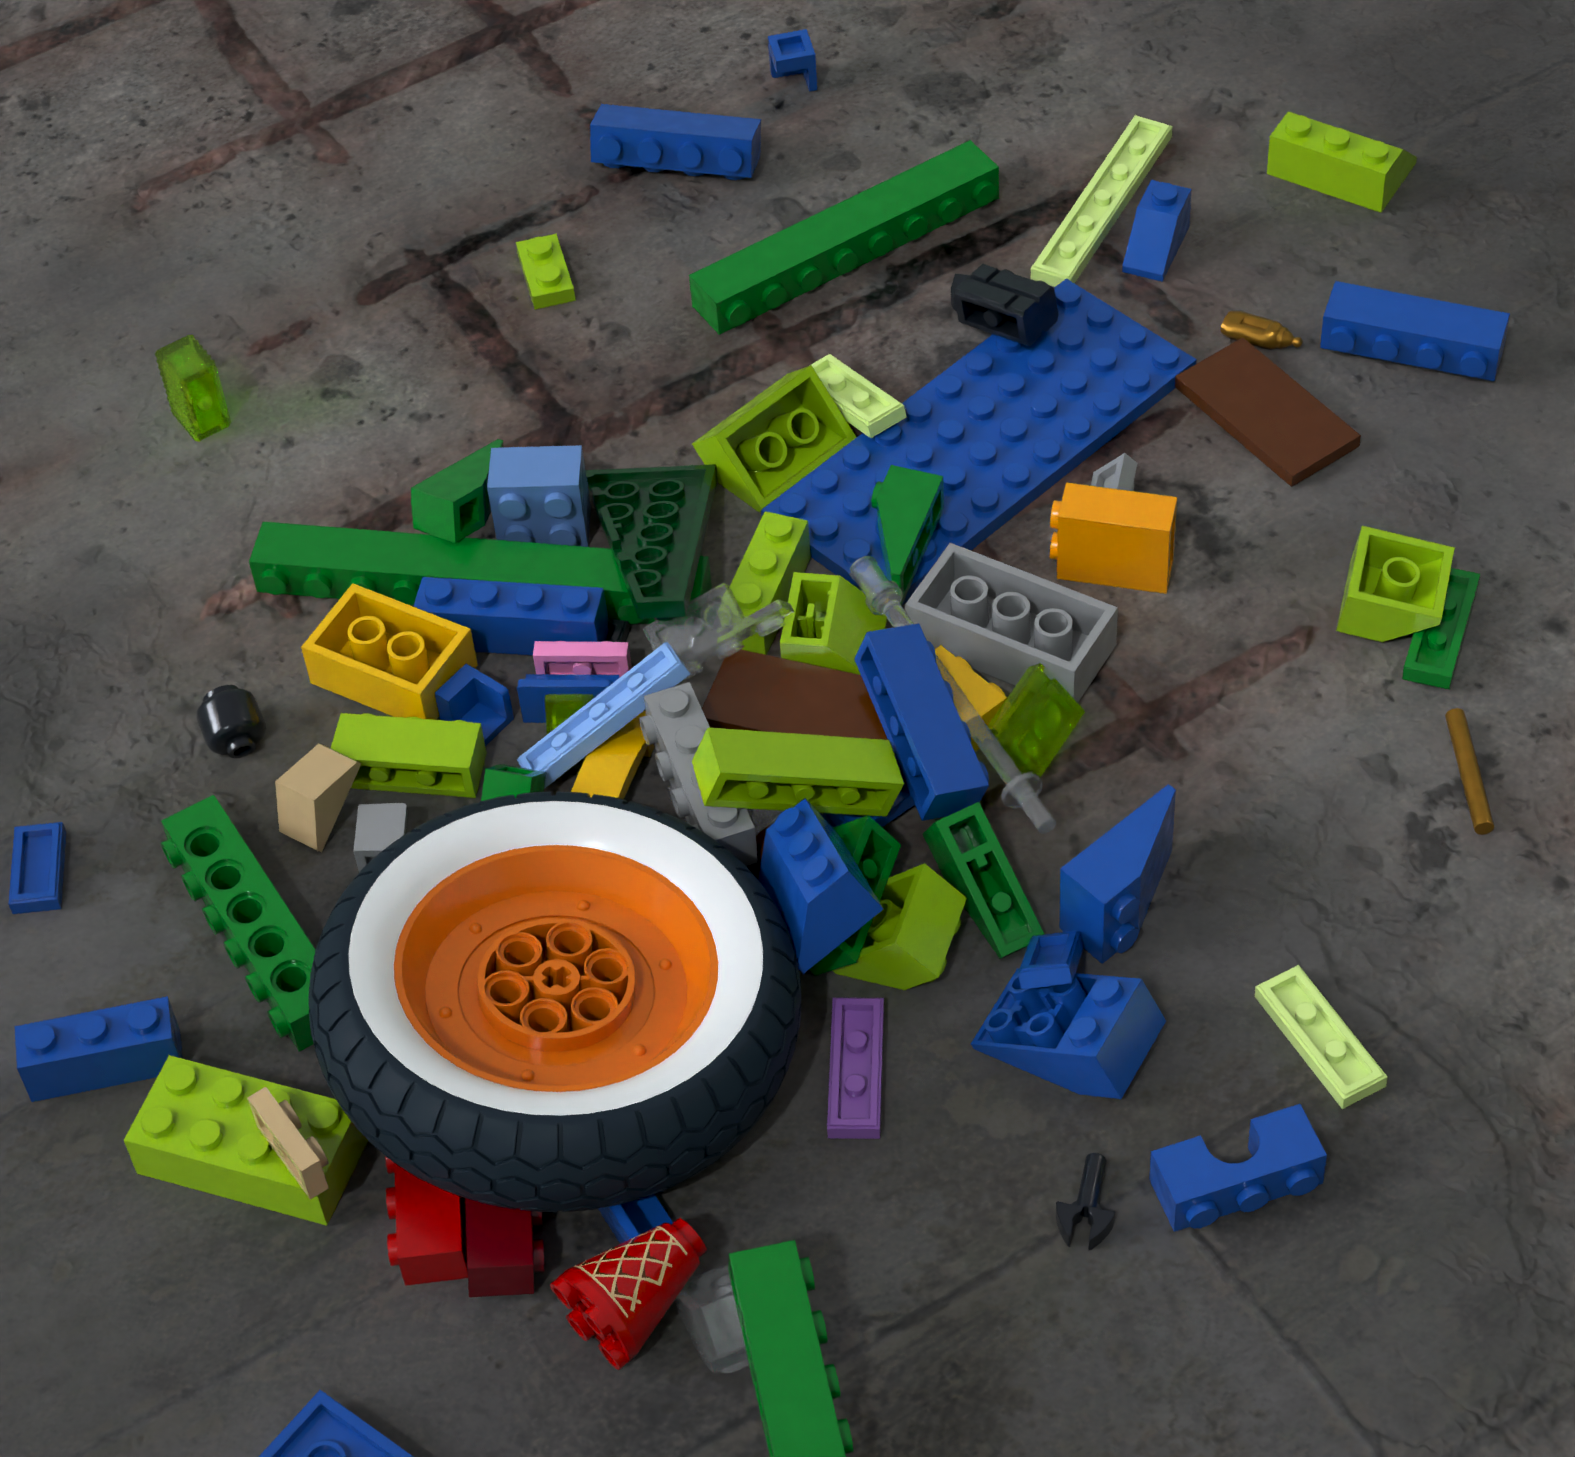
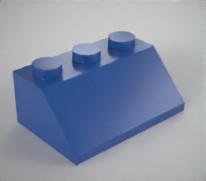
M806 798L794 807L784 810L777 817L776 821L766 829L758 880L777 906L787 926L795 950L798 968L804 974L880 913L883 907L840 835Z

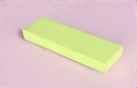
M831 354L811 364L846 421L868 437L873 438L907 418L902 403Z
M1299 965L1255 986L1254 997L1342 1109L1386 1087L1387 1075Z

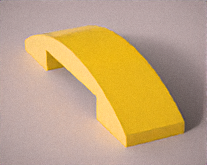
M646 711L640 713L586 756L571 792L589 793L590 797L596 794L624 799L643 756L651 757L655 748L654 744L647 745L640 726L639 718L646 716Z

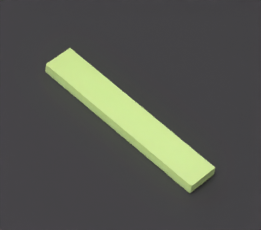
M1136 115L1133 117L1031 267V280L1044 281L1053 287H1056L1065 279L1073 283L1077 281L1171 140L1173 126Z

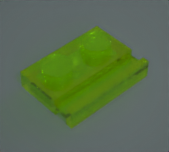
M1041 663L1030 666L983 732L987 738L992 736L999 743L997 748L1028 781L1042 776L1085 713V710L1055 678L1049 679L1043 672L1045 667Z

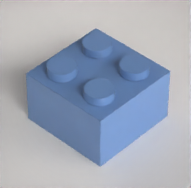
M582 445L491 448L487 490L496 539L588 547L591 503Z

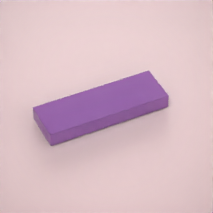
M884 998L832 999L827 1117L828 1138L880 1139Z

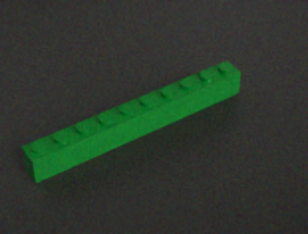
M262 522L249 559L257 592L274 595L287 594L340 599L351 584L354 583L405 604L414 605L422 577L598 587L604 590L610 619L624 620L630 624H655L678 628H703L712 589L709 556H700L686 617H677L670 621H658L654 618L639 619L612 550L608 548L468 537L453 543L429 534Z

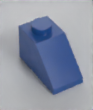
M1155 180L1150 181L1137 206L1122 265V272L1163 282L1190 227L1192 189Z

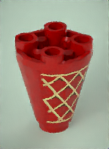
M678 1218L672 1224L665 1222L567 1269L550 1283V1287L557 1298L568 1309H572L566 1315V1319L573 1330L584 1341H588L594 1336L600 1342L598 1347L603 1356L615 1369L620 1370L643 1347L699 1266V1258L707 1252V1248L698 1233L685 1220Z

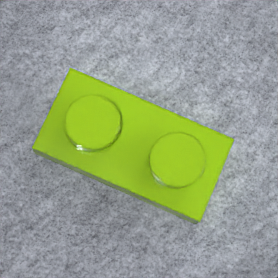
M557 234L516 242L517 254L535 310L576 301L574 287Z

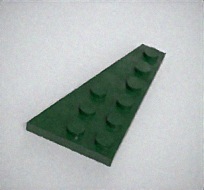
M716 464L586 470L589 495L638 618L670 621L677 617H686L718 481Z

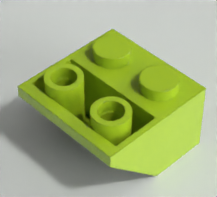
M794 572L780 639L781 658L861 675L854 658L866 632L887 628L888 609L840 575Z

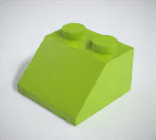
M1362 525L1350 561L1336 631L1385 642L1440 625L1455 548Z
M925 863L890 877L880 900L883 910L873 918L857 963L832 971L837 975L901 990H907L936 980L946 967V955L952 938L961 925L960 916L967 898Z

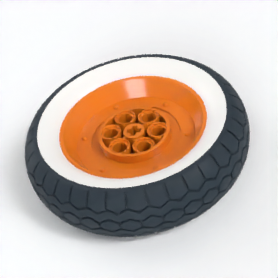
M533 792L518 794L516 798L514 795L480 801L479 803L469 804L435 817L394 841L358 873L333 908L315 950L309 984V1020L316 1056L333 1096L351 1122L366 1139L398 1166L404 1168V1170L417 1178L452 1194L497 1207L520 1208V1210L536 1212H557V1210H562V1212L584 1211L624 1204L673 1187L712 1165L746 1136L773 1101L789 1069L800 1028L801 980L793 943L777 906L754 874L737 857L713 838L679 818L632 801L627 802L624 799L596 794L590 797L589 793L556 792V795H551V792Z

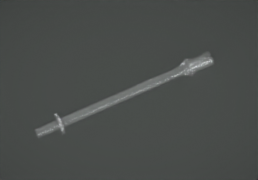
M864 556L856 560L850 567L851 573L849 575L866 596L865 601L869 610L875 615H885L893 627L914 624L900 604L903 597L901 588L895 581L888 580L875 558ZM936 655V663L940 673L952 688L953 703L961 721L966 722L971 737L1006 785L1001 794L1002 802L1005 806L1012 809L1022 807L1041 834L1050 832L1055 827L1056 821L1038 797L1043 787L1041 778L1031 772L1024 774L1020 772Z

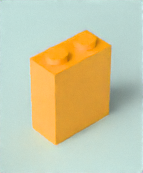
M1066 483L1062 501H1053L1050 517V528L1058 529V532H1053L1050 545V559L1057 560V579L1167 594L1174 562L1177 497Z

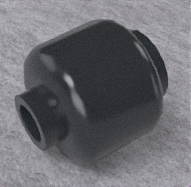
M224 685L211 690L204 696L203 703L197 710V720L207 746L214 753L221 755L229 754L231 758L245 757L256 749V744L265 735L266 724L256 698L250 691L239 689L235 685Z

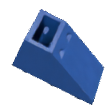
M1017 968L971 1042L973 1049L1077 1094L1122 1099L1166 1022L1143 980L1140 978L1076 973L1071 984L1021 990L1018 975L1019 968Z

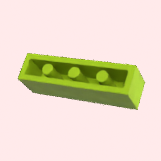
M707 727L692 759L704 806L784 811L794 807L806 798L819 813L887 817L904 785L890 740Z

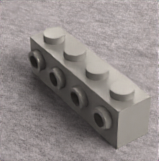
M690 682L645 695L646 716L639 718L641 730L647 745L654 744L657 751L655 753V760L662 780H669L673 788L670 791L671 798L678 817H685L688 824L713 838L737 857L745 866L758 863L755 827L747 809L704 806L692 759L707 727L710 728Z

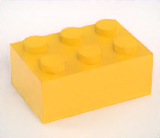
M354 583L351 584L301 646L311 684L393 717H418L421 719L437 720L439 712L435 692L465 664L475 669L478 666L470 628Z

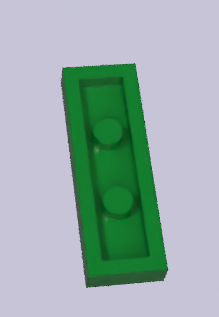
M1451 568L1440 625L1413 634L1404 664L1403 680L1450 689L1478 590L1479 573Z

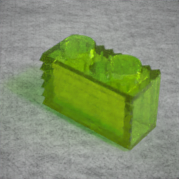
M187 335L158 349L154 355L157 358L156 362L159 364L160 375L163 377V387L166 389L165 393L168 396L167 400L170 402L169 406L172 408L170 411L193 440L201 441L229 427L231 419L215 360L211 359V355L207 354V350H203V346L199 345V341L195 340L194 335Z

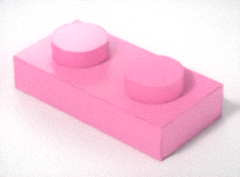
M535 641L533 660L536 674L619 675L621 677L632 668L628 642Z

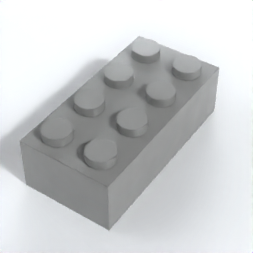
M949 543L905 604L906 625L919 623L926 640L932 643L934 649L941 645L955 657L960 656L965 659L971 668L1073 709L1117 645L1118 607L953 543Z

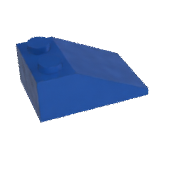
M1169 784L1060 868L1059 928L1063 932L1075 930L1081 932L1083 948L1102 964L1115 953L1127 951L1136 941L1172 852L1176 789Z

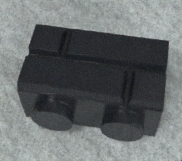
M982 264L971 274L970 279L966 278L955 288L954 292L959 322L1029 347L1042 336V331H1048L1058 321L1059 314L1054 288L1044 281H1034L1016 275L1007 269L1001 271Z

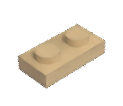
M267 1087L247 1097L258 1129L311 1200L329 1189L323 1172V1167L329 1164L328 1159L313 1136L305 1140L298 1131L302 1127L300 1120L288 1101L284 1100L278 1104Z

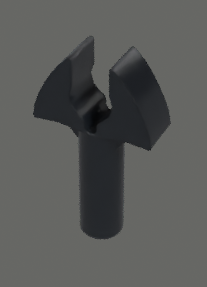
M1090 1153L1086 1156L1077 1200L1072 1204L1056 1202L1057 1226L1068 1247L1071 1245L1073 1227L1080 1223L1083 1217L1088 1218V1224L1091 1226L1088 1250L1098 1246L1108 1236L1115 1224V1211L1102 1210L1098 1205L1107 1163L1106 1158L1099 1153Z

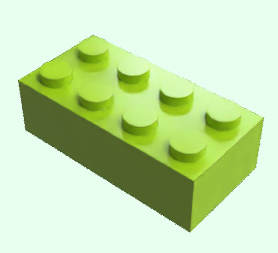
M171 1055L165 1061L124 1138V1143L137 1174L326 1226L368 1142L334 1098ZM264 1087H267L278 1104L284 1100L288 1101L300 1120L302 1126L298 1129L305 1140L313 1136L328 1159L329 1164L323 1167V1172L329 1189L311 1200L256 1125L247 1097Z

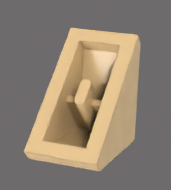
M318 743L275 781L279 832L322 852L362 763Z

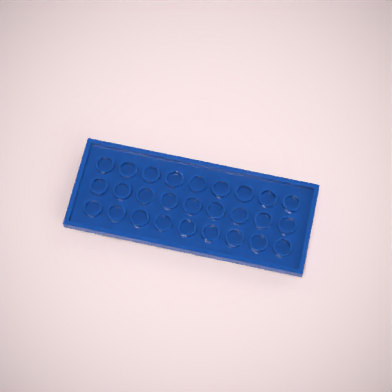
M1065 279L1054 287L1059 314L1058 321L1048 331H1042V336L1030 347L992 334L905 400L902 404L904 405L907 418L873 438L868 437L864 433L859 435L761 510V518L766 511L808 520L811 558L835 575L842 576L888 609V613L892 614L901 606L892 603L878 531L877 509L871 506L874 487L878 481H884L891 465L941 475L944 479V509L904 599L903 604H905L949 543L973 550L1175 389V376L1194 366L1197 359L1075 283Z

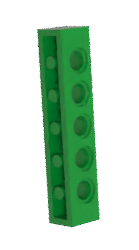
M212 795L161 820L167 840L161 842V847L173 869L181 866L185 871V874L181 875L182 881L194 902L201 898L204 901L206 907L202 908V911L215 935L221 932L225 934L228 939L223 942L226 952L236 969L245 966L249 972L245 979L256 1001L261 1003L266 1000L270 1005L271 1010L267 1011V1014L278 1036L283 1038L289 1035L299 1052L313 1045L309 1020V984L315 948L216 797Z

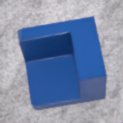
M807 29L768 36L769 64L772 77L779 78L803 73L809 92L817 90L816 56Z
M468 664L460 668L435 692L440 720H463L481 723L485 746L514 720L509 690Z

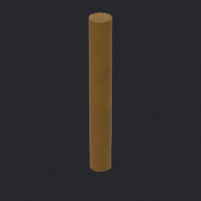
M1454 708L1449 710L1445 717L1474 831L1480 835L1488 834L1493 831L1494 823L1465 712L1463 709Z

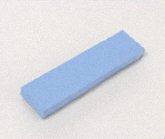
M668 642L663 643L519 756L517 759L521 768L546 772L545 789L645 710V695L676 686L689 676L690 672Z

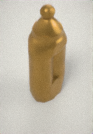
M1242 311L1228 312L1220 330L1228 338L1239 340L1243 337L1250 344L1267 349H1283L1291 345L1298 348L1303 343L1301 337H1294L1289 329L1283 327L1281 323Z

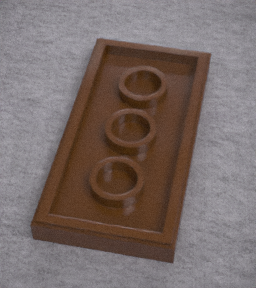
M1243 337L1175 376L1176 389L1291 487L1360 446L1361 435Z
M729 647L702 707L710 728L888 740L861 675Z

